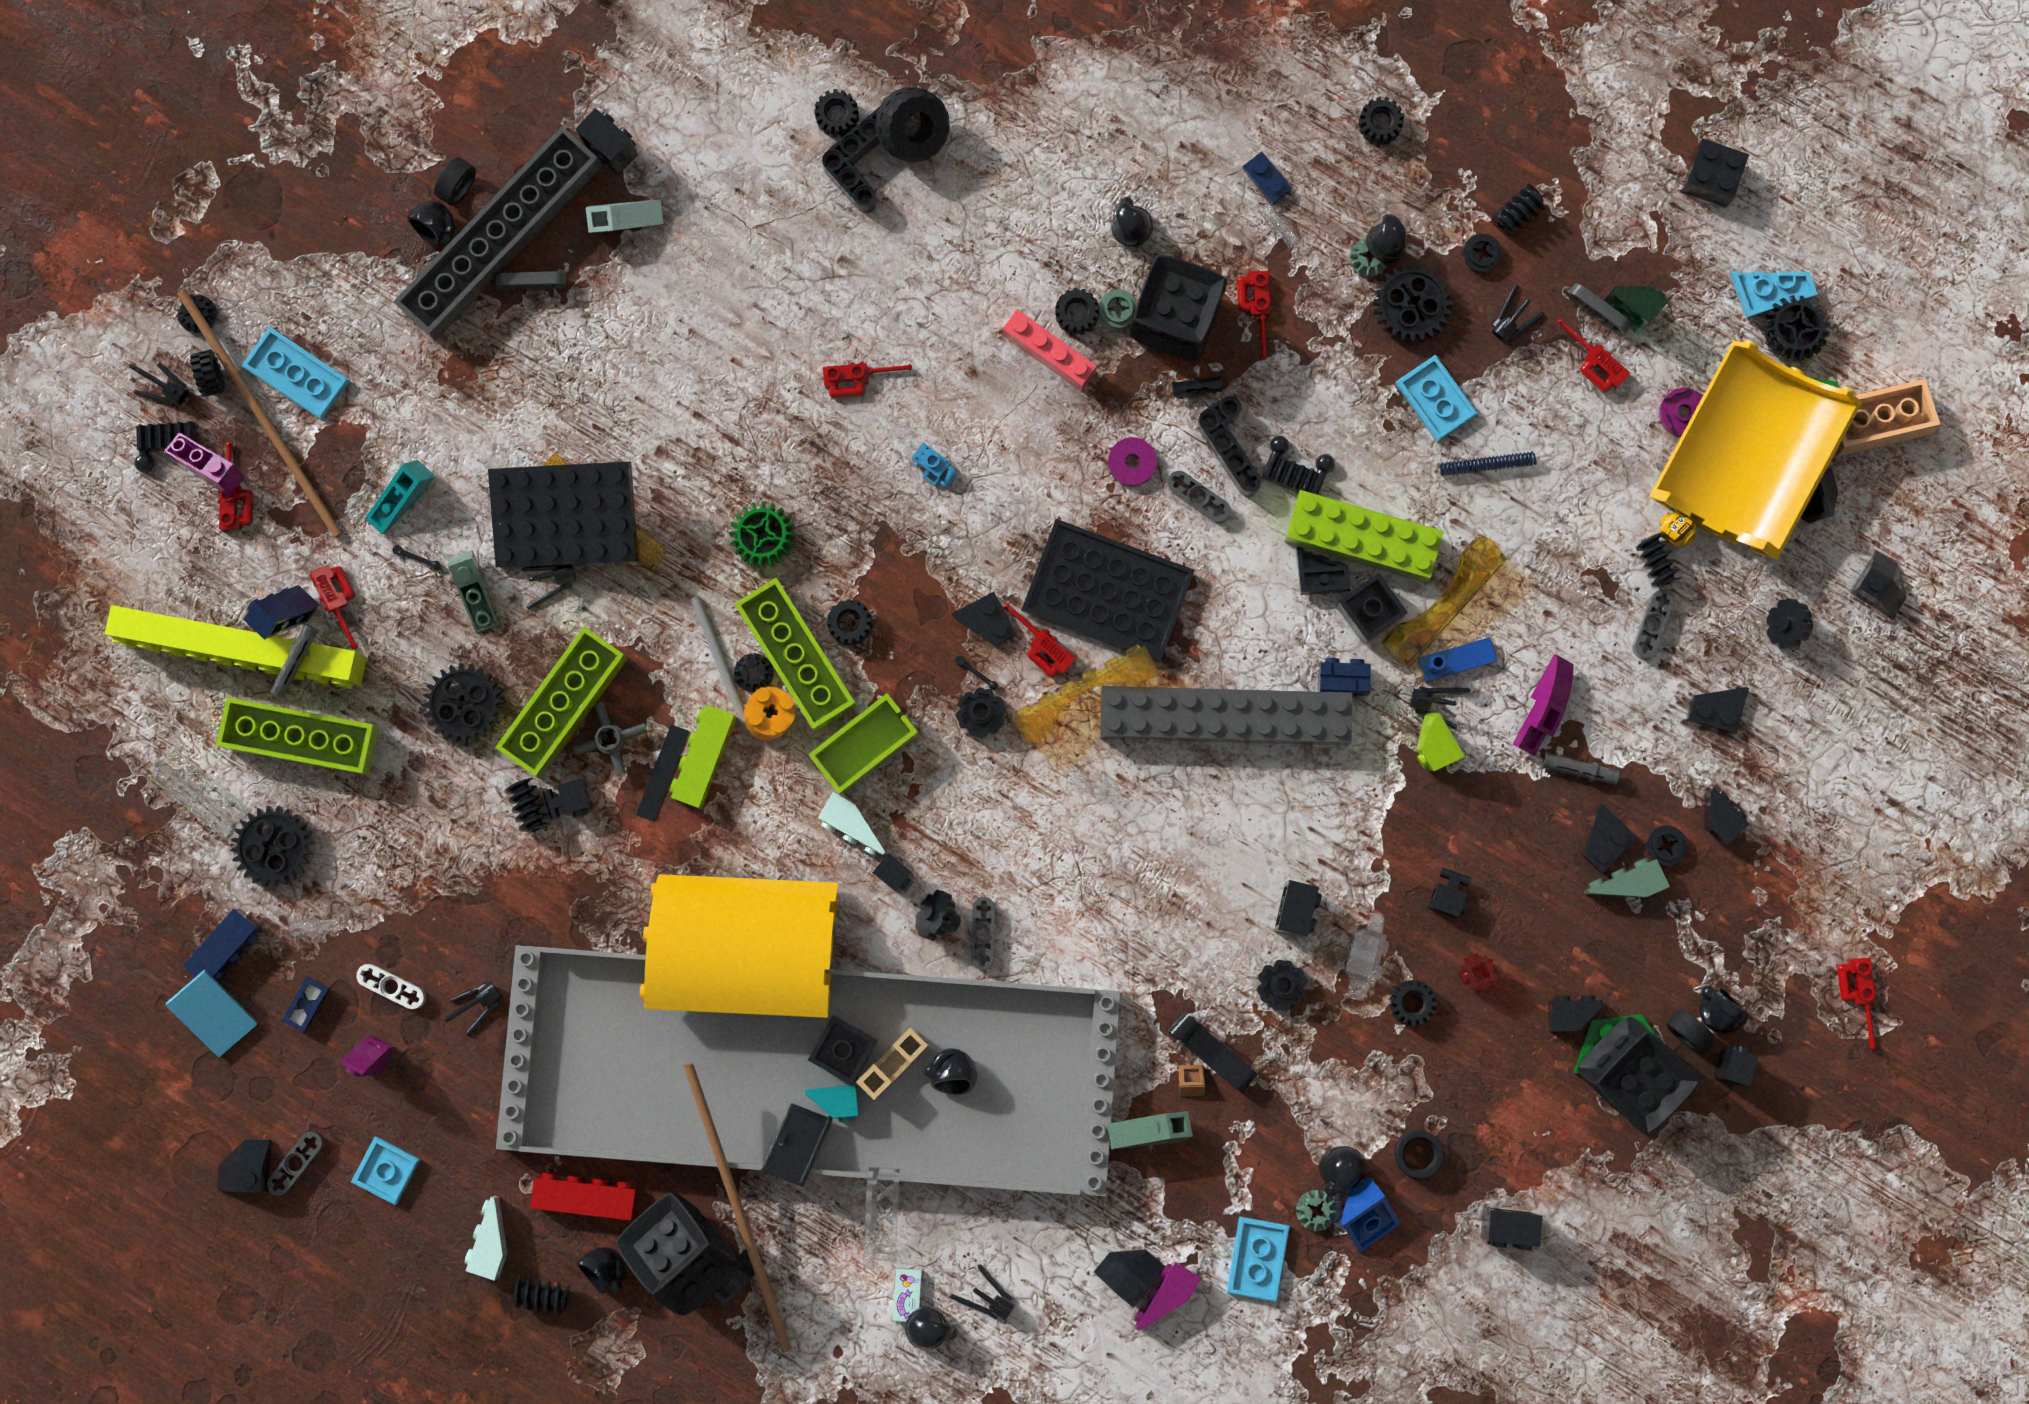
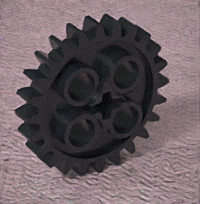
M1413 263L1411 269L1408 270L1406 265L1403 264L1401 272L1393 268L1392 276L1387 273L1384 275L1386 282L1379 281L1377 286L1381 290H1375L1374 295L1378 299H1374L1372 305L1378 306V308L1374 310L1373 314L1381 315L1377 324L1385 323L1383 332L1391 329V338L1399 334L1400 342L1406 336L1409 337L1411 344L1415 337L1421 343L1424 340V335L1432 339L1434 336L1433 331L1439 334L1442 330L1440 325L1446 326L1448 321L1444 317H1450L1452 313L1446 308H1450L1453 305L1452 301L1446 299L1451 297L1452 292L1444 291L1448 283L1440 284L1442 275L1436 278L1433 277L1435 269H1431L1427 273L1425 272V265L1420 270H1417L1415 263ZM1411 284H1421L1423 291L1417 292L1413 290ZM1401 285L1406 287V291L1401 288ZM1390 295H1399L1402 302L1394 303L1390 299ZM1409 300H1410L1411 302H1415V301H1416V302H1417L1416 307H1415L1413 304H1412V305H1408ZM1423 305H1433L1435 308V312H1426L1424 310ZM1419 315L1424 319V322L1420 321ZM1402 316H1411L1414 320V323H1404V321L1402 320Z
M463 663L459 664L458 670L453 665H450V673L441 669L442 677L440 679L436 676L432 677L436 684H427L431 693L423 694L425 698L429 699L428 703L422 704V707L429 709L424 714V717L432 718L428 726H437L434 731L435 734L439 735L444 731L443 739L448 740L452 735L453 743L457 744L461 737L462 742L467 744L469 737H471L476 743L478 741V734L484 738L487 737L486 729L494 732V728L491 725L492 722H501L496 717V714L504 713L503 710L498 708V705L504 704L505 701L498 699L497 696L501 695L503 691L501 689H494L498 686L499 682L496 680L489 682L493 675L487 673L483 676L484 669L482 667L478 668L475 672V665L470 664L467 670ZM458 683L460 686L459 692L455 695H450V686ZM482 688L484 691L483 697L479 700H474V691ZM450 698L461 702L466 700L471 704L484 705L485 709L480 710L469 706L461 707L455 703L443 702L442 699ZM452 707L454 709L453 717L444 719V711ZM473 712H477V722L469 724L468 716Z
M267 806L266 813L261 808H257V816L248 813L250 821L240 820L243 826L242 830L234 829L239 834V837L231 839L232 842L237 843V847L230 849V851L238 853V856L234 857L232 861L241 862L237 870H246L244 878L249 879L253 876L252 883L258 884L261 880L262 886L265 887L269 885L270 881L273 887H278L279 880L282 884L287 885L288 877L297 880L295 872L304 873L305 871L301 865L303 863L310 864L311 862L305 857L314 853L307 849L308 846L314 844L313 841L307 840V837L312 832L303 830L308 825L307 822L298 823L301 818L300 815L296 814L291 817L292 810L287 809L283 813V807L277 806L275 812L273 807ZM269 823L271 833L268 836H264L262 828ZM282 826L283 830L279 833V827ZM288 834H292L294 841L292 845L287 847L284 839ZM269 843H273L276 846V849L271 850V848L268 847ZM258 846L260 855L258 858L253 859L251 851L254 847ZM280 856L283 864L281 868L276 870L273 862ZM266 860V865L262 867V863Z

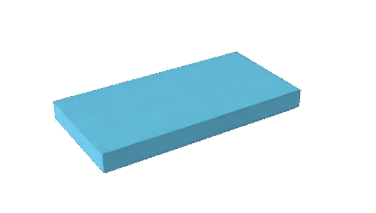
M270 326L241 365L244 369L322 421L351 382Z

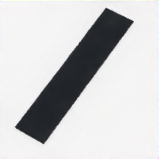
M670 725L636 815L655 821L688 736V730Z

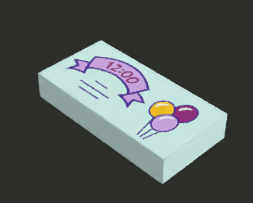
M896 1268L893 1321L906 1322L908 1316L917 1308H920L922 1270Z

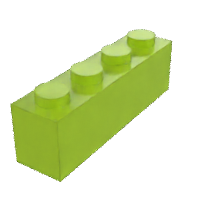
M707 704L705 710L701 709L696 720V723H699L696 733H691L687 743L690 749L687 756L683 755L679 763L680 775L678 779L674 778L670 786L669 792L672 793V799L702 810L737 717L735 714Z

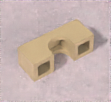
M910 1027L856 1083L873 1100H876L915 1061L929 1044Z

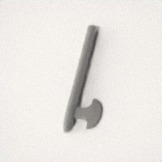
M700 596L691 599L692 605L740 725L747 736L751 737L752 735L743 721L746 704L743 705L701 598ZM770 710L764 712L767 718H771L773 712Z

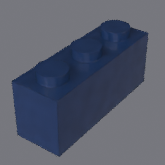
M297 585L289 589L284 588L276 594L271 593L261 600L255 599L248 606V613L243 620L265 640L309 622L320 604L302 587Z
M233 908L184 963L183 967L195 977L205 969L220 983L225 978V971L229 966H234L243 957L242 952L247 946L251 947L257 942L262 928L241 909Z

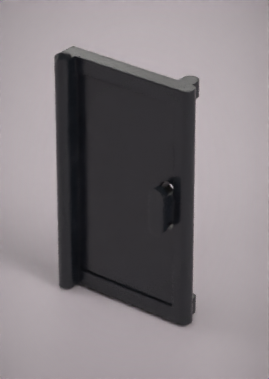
M791 1103L761 1171L765 1175L770 1174L804 1187L833 1122V1118Z

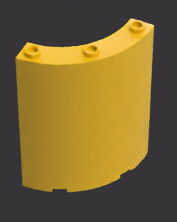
M1733 340L1649 497L1671 512H1674L1676 509L1692 519L1696 526L1737 546L1739 542L1750 546V551L1778 560L1862 402L1854 396L1855 392L1847 387L1842 386L1840 389L1804 376L1805 373L1795 367L1788 368L1757 349V344L1749 340L1744 342Z
M658 875L657 882L651 885V898L653 900L649 927H644L643 941L647 942L644 984L640 986V999H644V1009L828 1018L831 974H827L826 969L830 970V960L833 954L834 935L832 934L838 909V883Z

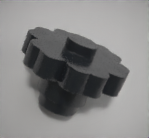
M1787 598L1779 600L1777 608L1772 607L1770 609L1766 623L1770 626L1767 630V636L1772 644L1779 645L1781 649L1790 650L1799 648L1801 641L1808 640L1813 630L1812 613L1808 606L1799 603L1797 599Z
M979 687L975 690L974 694L966 692L963 698L958 701V706L961 710L956 713V718L960 728L968 729L971 737L984 739L988 732L990 734H997L999 728L1003 727L1004 719L1001 716L1006 713V707L1001 697H994L991 689Z
M937 889L933 895L928 894L920 905L921 911L917 913L915 928L919 930L918 934L920 937L934 941L937 936L942 937L945 933L957 931L961 923V917L955 910V902L951 901V894Z
M1276 960L1273 966L1265 965L1262 972L1257 976L1261 983L1256 989L1258 995H1260V1000L1263 1003L1270 1002L1273 1010L1287 1011L1291 1005H1300L1302 999L1306 996V991L1303 987L1308 982L1301 968L1294 969L1291 961Z

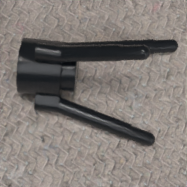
M1518 284L1513 285L1497 319L1492 323L1494 327L1491 330L1493 335L1504 343H1507L1508 340L1513 342L1520 333L1544 316V313L1540 312L1515 330L1517 327L1515 321L1530 303V299H1526L1511 318L1505 317L1503 320L1518 288Z
M157 363V366L173 383L169 381L166 384L134 364L129 365V368L162 387V394L165 397L140 390H134V394L165 403L171 407H174V405L180 406L186 400L189 390L186 388L187 384L180 381L161 363Z
M573 565L523 567V572L553 570L552 572L531 576L529 578L530 581L555 577L557 584L562 583L561 586L527 605V609H532L561 591L572 588L571 582L577 581Z
M1421 686L1420 689L1413 688L1410 708H1415L1416 714L1425 716L1431 713L1425 710V708L1430 709L1431 703L1456 706V701L1435 698L1430 693H1468L1470 688H1426ZM1443 718L1447 726L1453 729L1457 728L1456 724Z
M491 981L488 984L484 982L474 989L451 998L450 1001L453 1003L476 994L475 999L454 1011L444 1021L449 1022L479 1002L483 1007L488 1005L485 1011L466 1031V1035L469 1036L490 1012L500 1005L498 1000L502 996Z
M978 1265L979 1271L1001 1297L996 1295L992 1299L979 1289H973L975 1294L989 1303L988 1307L990 1309L954 1294H950V1298L983 1312L995 1320L1000 1318L1005 1321L1015 1306L1010 1301L1012 1296L1001 1288L982 1265Z

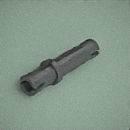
M308 624L303 625L296 642L290 646L291 651L272 688H270V692L285 698V694L305 656L310 654L309 648L317 633H319L318 629Z
M1547 752L1542 762V768L1587 778L1589 782H1594L1595 780L1612 784L1613 786L1617 785L1620 770L1598 766V763L1595 762L1589 764L1548 754Z

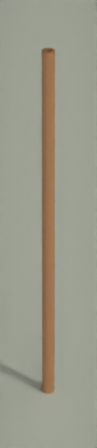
M186 289L181 290L177 293L180 300L334 538L341 536L343 533L194 301Z
M689 1063L683 1066L779 1346L782 1353L791 1350V1346L698 1075L694 1064Z

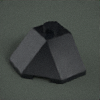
M1832 468L1826 469L1801 515V519L1809 524L1834 516L1838 488Z
M1878 551L1874 552L1850 592L1892 619L1895 618L1907 598L1898 563Z
M245 1139L219 1164L218 1191H269L267 1182L270 1177L271 1140Z
M1146 1249L1109 1252L1093 1272L1134 1308L1150 1289L1165 1266Z

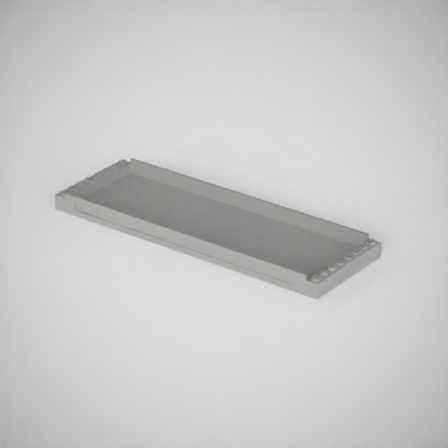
M515 946L496 1149L718 1167L683 1067L693 1063L729 1168L761 1170L791 1103L826 1117L830 1116L805 1095V1089L851 1085L808 1061L832 1015H835L878 1039L857 1080L910 1027L929 1046L876 1100H873L855 1082L854 1085H857L860 1115L854 1116V1121L839 1122V1118H833V1122L810 1174L1106 1196L1110 1143L1107 1124L1111 1123L1120 991L826 969V973L831 974L828 1018L644 1009V999H640V986L644 984L646 955ZM955 1048L967 1053L971 1057L978 1073L977 1080L971 1091L962 1095H950L939 1092L931 1086V1078L925 1075V1068L932 1064L935 1055L940 1051Z

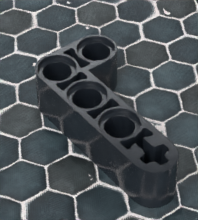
M1227 396L1200 414L1197 427L1238 491L1246 497H1251L1258 492L1261 485V477L1227 427L1238 419L1241 411L1239 399L1234 396ZM1225 405H1233L1236 412L1234 414H1227L1224 412L1223 407ZM1207 417L1212 418L1216 425L1206 427L1202 420ZM1218 438H1225L1229 445L1221 448L1216 444V440ZM1232 458H1238L1241 460L1242 466L1234 468L1230 465L1229 461ZM1246 479L1249 482L1254 481L1253 488L1250 485H1244Z
M1184 1010L1166 1029L1168 1033L1241 1094L1258 1075Z

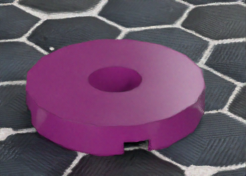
M1684 387L1675 389L1665 396L1660 404L1659 418L1666 431L1674 436H1682L1703 397L1701 393ZM1681 406L1687 407L1690 410V417L1682 418L1678 414V408Z
M1137 437L1124 438L1118 441L1112 447L1108 457V467L1112 477L1120 484L1129 487L1148 482L1154 475L1157 466L1156 453L1152 446L1145 440ZM1129 456L1137 457L1139 465L1135 468H1129L1125 463L1126 458Z

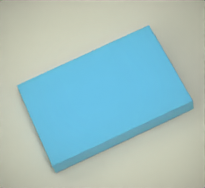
M1436 355L1395 382L1399 391L1437 443L1478 415L1475 408Z
M205 969L166 1002V1007L218 1057L223 1055L257 1025V1021Z
M1239 1216L1226 1293L1272 1302L1278 1301L1289 1225Z

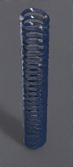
M1531 451L1523 452V454L1520 452L1515 455L1512 453L1511 455L1504 454V456H1489L1488 458L1484 457V459L1481 457L1480 459H1465V461L1458 460L1457 462L1453 461V463L1446 461L1445 463L1442 462L1439 467L1440 474L1443 477V466L1445 476H1447V466L1448 474L1451 475L1450 465L1452 466V474L1455 475L1454 464L1456 466V474L1458 475V463L1460 473H1463L1464 468V473L1466 474L1467 469L1468 473L1471 470L1473 473L1475 470L1478 472V462L1480 472H1482L1481 462H1483V470L1486 471L1485 460L1487 462V470L1489 471V459L1491 470H1494V465L1496 470L1498 466L1500 470L1502 466L1504 469L1506 466L1507 468H1513L1512 458H1514V466L1517 467L1516 456L1518 458V466L1521 467L1520 455L1523 467L1525 466V461L1527 466L1529 462L1531 466L1533 465L1532 454L1534 465L1537 464L1535 453Z

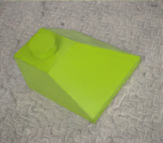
M1426 714L1416 748L1419 753L1417 759L1423 769L1427 768L1429 771H1436L1465 757L1441 714Z

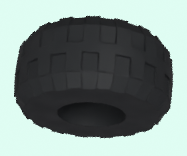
M910 86L893 91L881 103L876 115L875 130L880 144L892 156L911 163L923 162L935 156L945 144L950 130L949 114L944 103L928 90ZM919 112L921 124L918 131L914 135L906 137L904 132L906 120L910 115Z

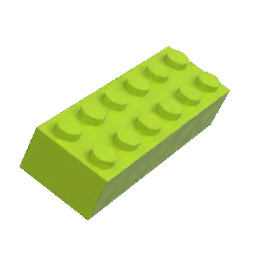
M1300 490L1284 542L1427 583L1432 576L1444 531Z
M777 577L734 603L814 732H817L857 707Z
M583 626L495 748L532 775L541 779L628 658Z
M226 697L216 746L232 751L370 776L380 727L358 721Z

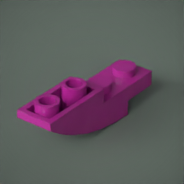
M1557 654L1553 655L1531 695V698L1536 700L1515 738L1513 745L1535 756L1546 735L1554 736L1569 700L1574 664Z

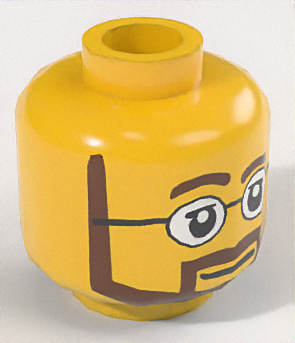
M1679 511L1673 514H1665L1659 522L1661 525L1659 533L1664 532L1662 538L1675 548L1687 547L1697 535V531H1695L1696 523Z

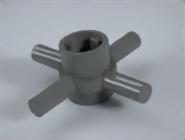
M596 704L595 709L601 728L596 732L594 740L573 746L575 755L599 749L603 753L610 755L616 776L624 775L626 771L620 751L623 749L626 739L647 733L646 725L643 723L621 730L618 726L610 723L605 704ZM608 733H612L617 739L615 745H605L604 741L608 739Z

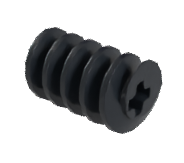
M1528 183L1526 188L1519 191V195H1514L1512 201H1507L1505 207H1500L1497 214H1492L1491 220L1503 234L1509 232L1515 236L1517 234L1515 226L1523 229L1522 220L1530 223L1531 218L1529 214L1537 217L1538 211L1536 208L1538 207L1543 211L1546 209V206L1539 191Z
M1664 532L1641 540V543L1636 547L1637 551H1645L1641 554L1640 559L1649 560L1643 566L1644 569H1652L1647 576L1650 579L1656 578L1651 583L1653 588L1663 587L1683 578L1674 577L1680 571L1679 568L1670 567L1676 560L1667 559V556L1672 553L1671 550H1663L1668 541H1659Z
M534 778L513 783L505 790L507 795H513L509 798L508 802L510 804H517L512 808V812L520 813L515 818L516 822L523 823L518 828L520 832L532 833L551 825L550 822H542L548 816L547 813H539L544 804L535 803L541 795H532V792L538 788L537 785L528 784Z
M520 1275L514 1290L515 1308H521L524 1303L525 1310H530L534 1305L535 1312H540L544 1307L545 1314H550L554 1309L555 1315L560 1316L567 1306L571 1286L568 1284L565 1291H562L561 1283H558L555 1289H552L551 1281H548L545 1287H542L541 1279H538L535 1285H532L531 1277H528L526 1282L522 1283Z

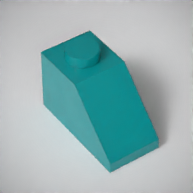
M857 1085L805 1089L807 1097L832 1118H839V1122L854 1121V1116L860 1115Z

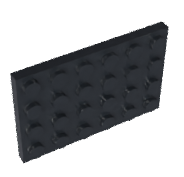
M631 461L488 469L496 568L639 561Z
M1055 519L1021 612L1160 663L1195 570Z

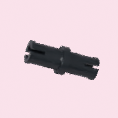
M1221 376L1206 379L1194 377V380L1172 382L1173 397L1188 395L1201 397V394L1223 392Z

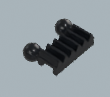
M191 421L186 423L177 422L175 424L170 422L167 424L157 423V425L138 424L136 426L139 455L134 459L135 468L142 473L150 472L154 467V459L149 455V452L165 451L178 433L197 442L196 429H198V424Z
M1275 436L1270 442L1272 452L1261 478L1297 493L1302 490L1318 495L1326 474L1330 473L1335 467V460L1331 455L1322 454L1315 462L1317 472L1312 468L1308 469L1305 465H1298L1295 461H1289L1285 457L1281 458L1280 456L1289 450V441L1284 436Z

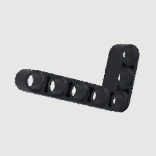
M880 106L828 149L822 157V164L826 175L862 213L872 212L876 208L877 200L873 188L853 165L880 143L877 132L870 137L864 134L868 129L875 130L876 115ZM854 144L858 146V149L854 152L846 150L849 145ZM831 160H838L840 162L837 167L831 168L828 166ZM850 177L856 180L852 185H845L843 183L846 178ZM863 195L871 197L868 203H861L859 201Z

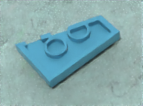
M1732 271L1730 273L1746 319L1772 311L1774 303L1783 306L1781 301L1779 302L1782 298L1791 303L1789 297L1793 295L1797 302L1800 296H1804L1805 300H1808L1818 295L1810 272L1763 273V271H1754L1753 273H1741V271Z

